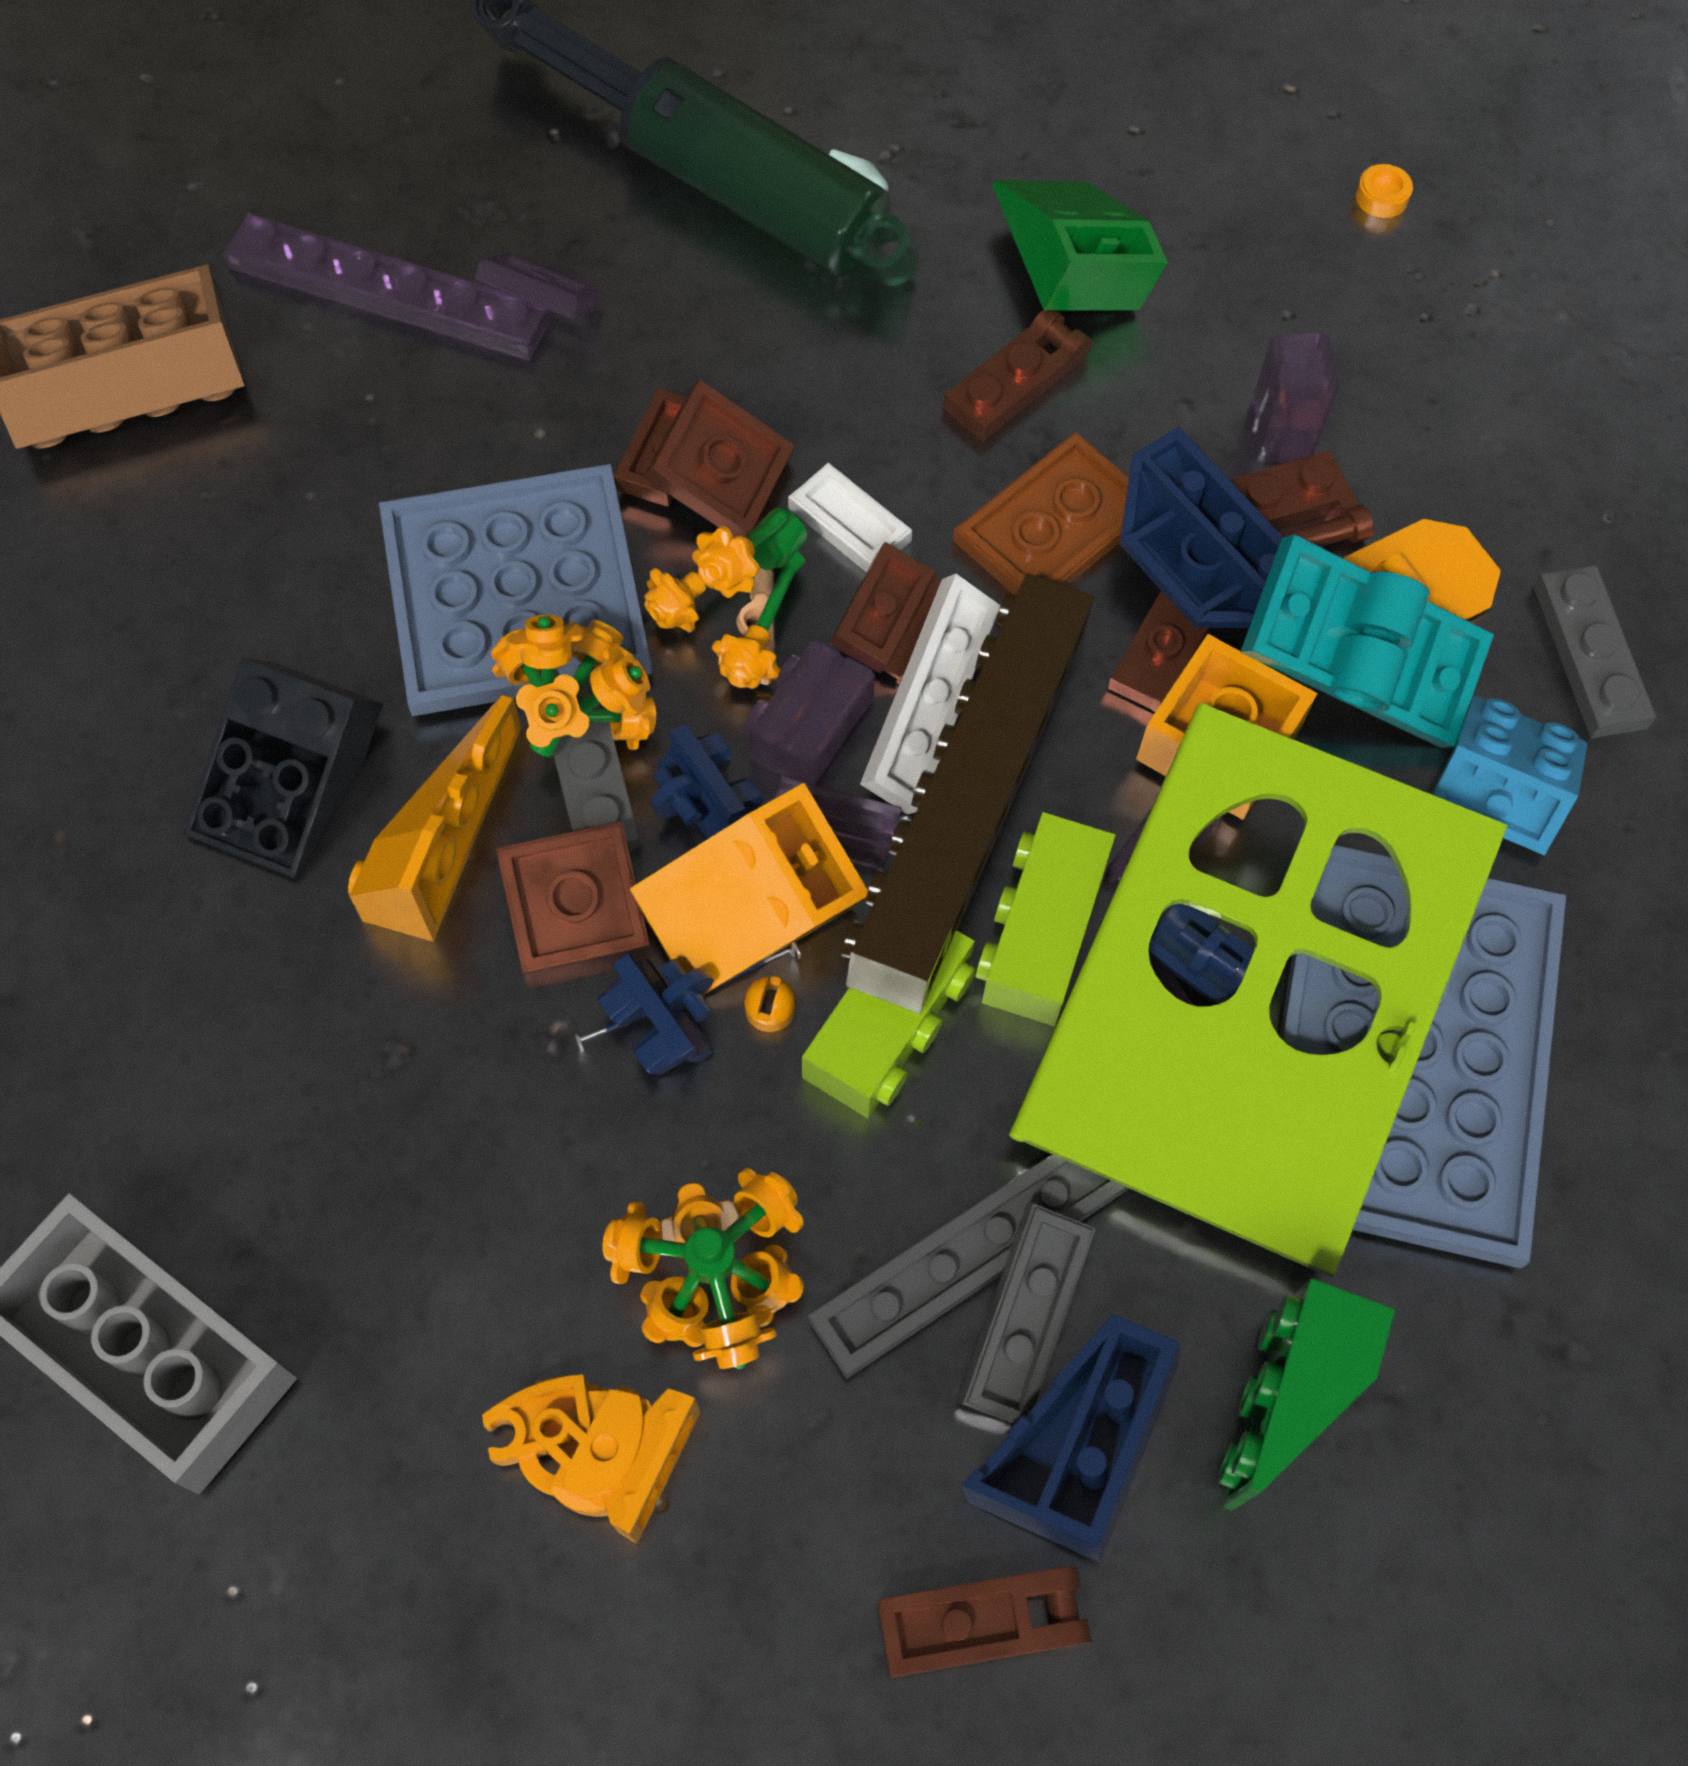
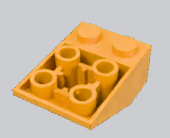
M805 783L745 815L629 889L669 959H676L686 974L698 968H705L713 978L712 986L703 995L786 948L792 942L798 941L855 908L866 899L868 892Z

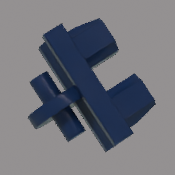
M687 724L671 729L668 736L671 740V746L667 753L659 760L657 765L659 770L653 775L660 789L651 799V806L660 818H670L679 814L687 826L696 823L706 839H709L761 806L763 794L752 779L745 777L727 783L721 774L727 771L732 757L729 746L719 732L695 737Z
M1176 904L1171 907L1160 924L1155 928L1150 939L1148 951L1150 957L1213 1004L1217 1005L1229 1000L1236 993L1254 949L1204 912L1188 905Z
M627 953L612 965L619 976L597 998V1001L617 1026H628L644 1012L650 1018L655 1028L632 1046L634 1054L647 1072L661 1075L680 1065L683 1061L701 1063L714 1052L684 1009L686 1007L696 1022L704 1020L712 1013L713 1010L702 996L712 986L714 981L705 968H698L686 974L676 959L670 960L660 969L670 984L668 986L648 959L637 962L632 954Z

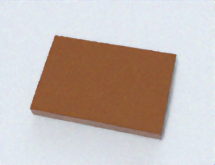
M1074 432L957 526L953 532V542L1012 594L1017 595L1026 573L1069 586L1119 544L1129 476L1078 433Z

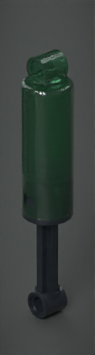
M471 0V11L475 20L502 49L508 51L524 50L622 111L619 135L623 145L837 278H845L853 274L861 265H864L870 276L877 283L886 286H896L904 283L915 273L919 264V251L906 225L897 216L889 214L891 208L889 193L878 184L670 57L657 59L645 68L643 72H640L542 12L539 6L530 0ZM511 9L510 13L501 19L502 15ZM893 241L899 243L897 250L892 256L885 259L876 258L877 251L883 244Z

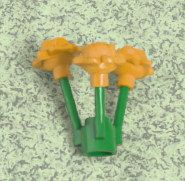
M776 508L771 510L745 537L736 536L733 538L730 529L725 526H720L714 533L702 532L697 536L699 549L695 550L692 555L693 561L698 565V573L691 571L679 580L668 573L663 574L657 568L652 569L649 572L650 579L647 581L649 591L644 595V606L660 628L681 627L691 633L695 629V622L699 620L695 610L694 599L706 590V586L720 591L726 598H731L738 591L748 593L754 589L755 581L753 577L758 574L760 568L764 570L781 568L779 577L756 625L750 626L744 637L737 638L726 634L722 637L721 641L716 640L712 645V650L718 656L720 674L727 677L730 684L738 688L749 687L750 689L757 688L759 684L769 685L772 679L777 680L781 677L782 670L775 663L777 656L766 648L771 638L768 630L794 574L805 563L804 557L798 551L807 541L806 529L800 519L793 513L785 509Z

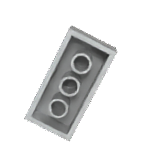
M69 1193L0 1267V1336L171 1481L199 1495L297 1380L287 1369Z

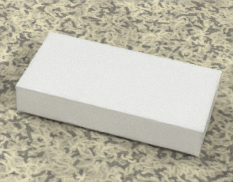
M827 463L788 497V509L865 572H867L877 551L884 542L901 551L912 541V530L830 463Z

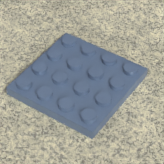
M611 464L379 503L407 702L412 717L496 702L501 695L516 698L520 688L531 684L530 681L514 685L509 683L506 677H495L492 668L496 661L493 660L491 651L497 646L502 637L511 631L525 628V621L536 615H556L563 619L564 625H567L569 621H573L581 626L588 627L591 620L611 624L624 637L620 646L630 652L640 662L647 675L652 674L651 661ZM572 656V660L569 663L555 668V678L563 674L573 677L581 662Z

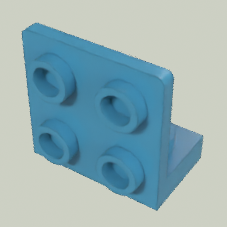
M1473 696L1461 726L1456 746L1431 794L1507 824L1504 839L1545 856L1579 796L1588 744L1567 726L1555 722L1543 724L1522 715L1514 705L1501 699L1490 698L1486 700Z

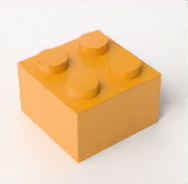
M1207 634L1148 722L1136 760L1166 776L1198 703H1206L1213 708L1294 740L1301 730L1318 693ZM1255 801L1239 806L1229 812L1244 820Z

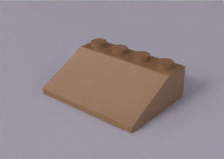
M208 264L0 319V414L16 449L30 445L34 448H48L62 442L66 435L87 429L94 433L109 431L118 427L124 419L146 414L149 417L163 416L175 411L181 403L202 398L204 401L221 400L230 396L236 388L244 386L240 364Z

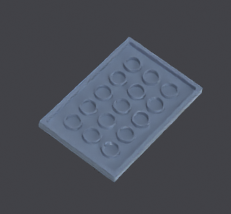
M1334 845L1311 901L1313 915L1321 922L1386 948H1392L1402 943L1407 927V902L1404 886L1393 859L1388 856ZM1487 878L1353 1230L1520 1269L1530 1263L1566 895ZM1294 954L1291 960L1279 1037L1290 1047L1307 1054L1328 1055L1351 1049L1364 1039L1377 1008V991L1373 984L1366 979L1308 955ZM1387 1030L1381 1034L1394 1033L1398 1035L1400 1031Z

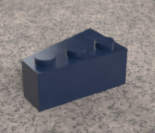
M1112 1314L1053 1380V1386L1025 1417L1022 1416L1007 1432L1008 1437L979 1470L976 1468L962 1483L961 1487L968 1503L1101 1563L1177 1371L1180 1342Z

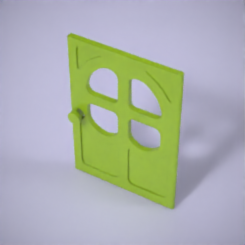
M1198 703L1009 1136L1018 1142L1028 1143L1326 1276L1334 1277L1508 825L1213 708L1206 703ZM1261 799H1275L1286 802L1295 807L1304 820L1302 836L1280 889L1276 894L1269 897L1258 896L1200 872L1192 866L1189 859L1191 845L1214 820L1239 806ZM1347 833L1368 835L1380 842L1393 859L1404 886L1407 902L1406 933L1402 943L1392 948L1377 945L1321 922L1313 915L1311 911L1312 898L1334 844L1341 835ZM1176 904L1188 905L1250 932L1254 937L1255 948L1239 988L1229 1000L1213 1006L1197 1007L1177 999L1165 989L1155 975L1149 958V943L1160 916L1170 906ZM1294 954H1305L1366 979L1373 984L1377 991V1008L1368 1031L1359 1044L1340 1053L1316 1055L1295 1050L1278 1036L1270 1020L1269 1006L1289 957ZM1387 1030L1400 1031L1398 1035L1394 1033L1381 1034Z

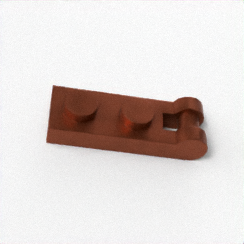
M1042 310L1030 327L944 394L943 409L983 442L1081 363L1091 350L1093 340L1080 329L1072 331L1064 325L1065 317L1056 310ZM1049 342L1058 348L1051 355L1043 349Z
M1065 1566L878 1599L877 1604L889 1677H902L1091 1643L1092 1638L1088 1619H1080L1075 1590L1082 1589L1077 1566ZM1046 1596L1052 1624L1033 1628L1027 1599Z

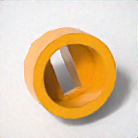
M764 976L754 981L744 997L746 1017L751 1025L764 1032H776L784 1029L792 1022L796 1013V997L793 989L786 981L774 976ZM767 990L777 991L771 1015L760 1012Z

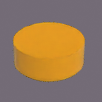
M1390 164L1373 165L1367 168L1360 177L1355 192L1356 202L1364 212L1377 218L1396 217L1408 205L1413 192V182L1410 176L1397 166Z

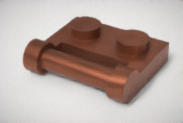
M1330 450L1229 479L1276 530L1331 513L1335 516L1334 519L1281 534L1283 537L1295 534L1322 547L1345 539L1355 543L1369 539L1373 535V520L1369 510L1364 505H1359Z

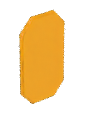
M1422 519L1343 558L1371 573L1379 571L1391 572L1407 576L1422 583L1430 590L1428 602L1464 620L1491 608L1501 572L1467 527Z

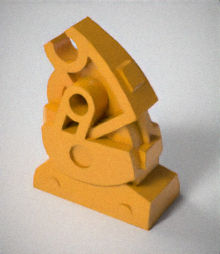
M580 1374L564 1377L557 1376L536 1381L535 1385L511 1395L486 1411L482 1418L484 1427L488 1432L495 1431L497 1427L504 1424L512 1425L515 1428V1437L508 1446L488 1448L489 1458L494 1464L507 1466L519 1463L525 1478L536 1489L545 1494L555 1496L562 1505L576 1513L595 1517L608 1516L610 1523L619 1534L638 1545L701 1412L694 1397L669 1388L651 1406L649 1400L641 1398L638 1391L622 1384L619 1385L617 1390L601 1388L600 1385L588 1383L584 1375ZM549 1455L560 1466L556 1475L546 1471L541 1466L538 1458Z

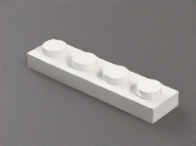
M958 574L943 578L939 585L860 782V785L905 814L917 811L916 807L911 806V802L922 772L927 770L934 773L939 760L933 759L937 741L944 725L947 723L954 726L958 714L955 713V706L965 680L967 678L972 680L979 651L987 634H990L1000 608L998 603Z

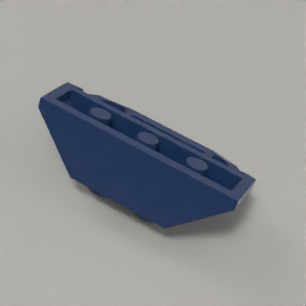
M1178 426L1133 454L1119 545L1195 628H1249L1283 536Z

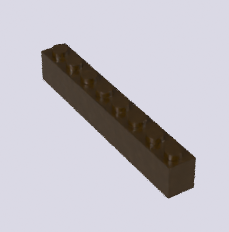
M1026 573L1017 595L1007 592L1004 596L995 622V626L1001 628L997 637L988 634L985 637L975 665V669L981 671L977 681L969 678L965 680L955 706V713L961 716L956 726L947 723L944 725L937 741L933 759L939 760L934 773L924 770L919 778L911 802V806L916 807L917 811L912 821L901 818L894 832L889 847V855L895 856L889 871L878 868L871 881L865 900V905L872 907L865 923L854 919L848 930L841 950V957L850 960L846 986L921 1014L1085 635L1095 596L1030 573Z

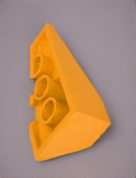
M505 695L499 697L374 839L366 859H360L356 862L349 878L348 893L363 922L434 942L522 728L514 698Z

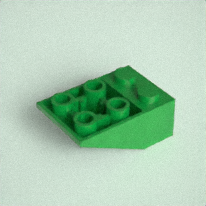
M994 181L992 187L1044 311L1140 310L1168 264L1149 220L1090 182Z
M1311 1278L1294 1296L1285 1294L1278 1311L1273 1309L1269 1311L1258 1342V1349L1268 1352L1259 1376L1251 1375L1249 1377L1238 1410L1239 1416L1248 1419L1246 1428L1239 1444L1231 1442L1228 1446L1219 1472L1218 1483L1228 1487L1222 1507L1233 1511L1261 1493L1377 1379L1395 1309Z

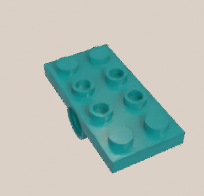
M1294 534L1281 539L1240 653L1435 746L1445 748L1455 747L1494 634L1428 602L1430 590L1422 583L1407 576L1391 572L1379 571L1371 573Z

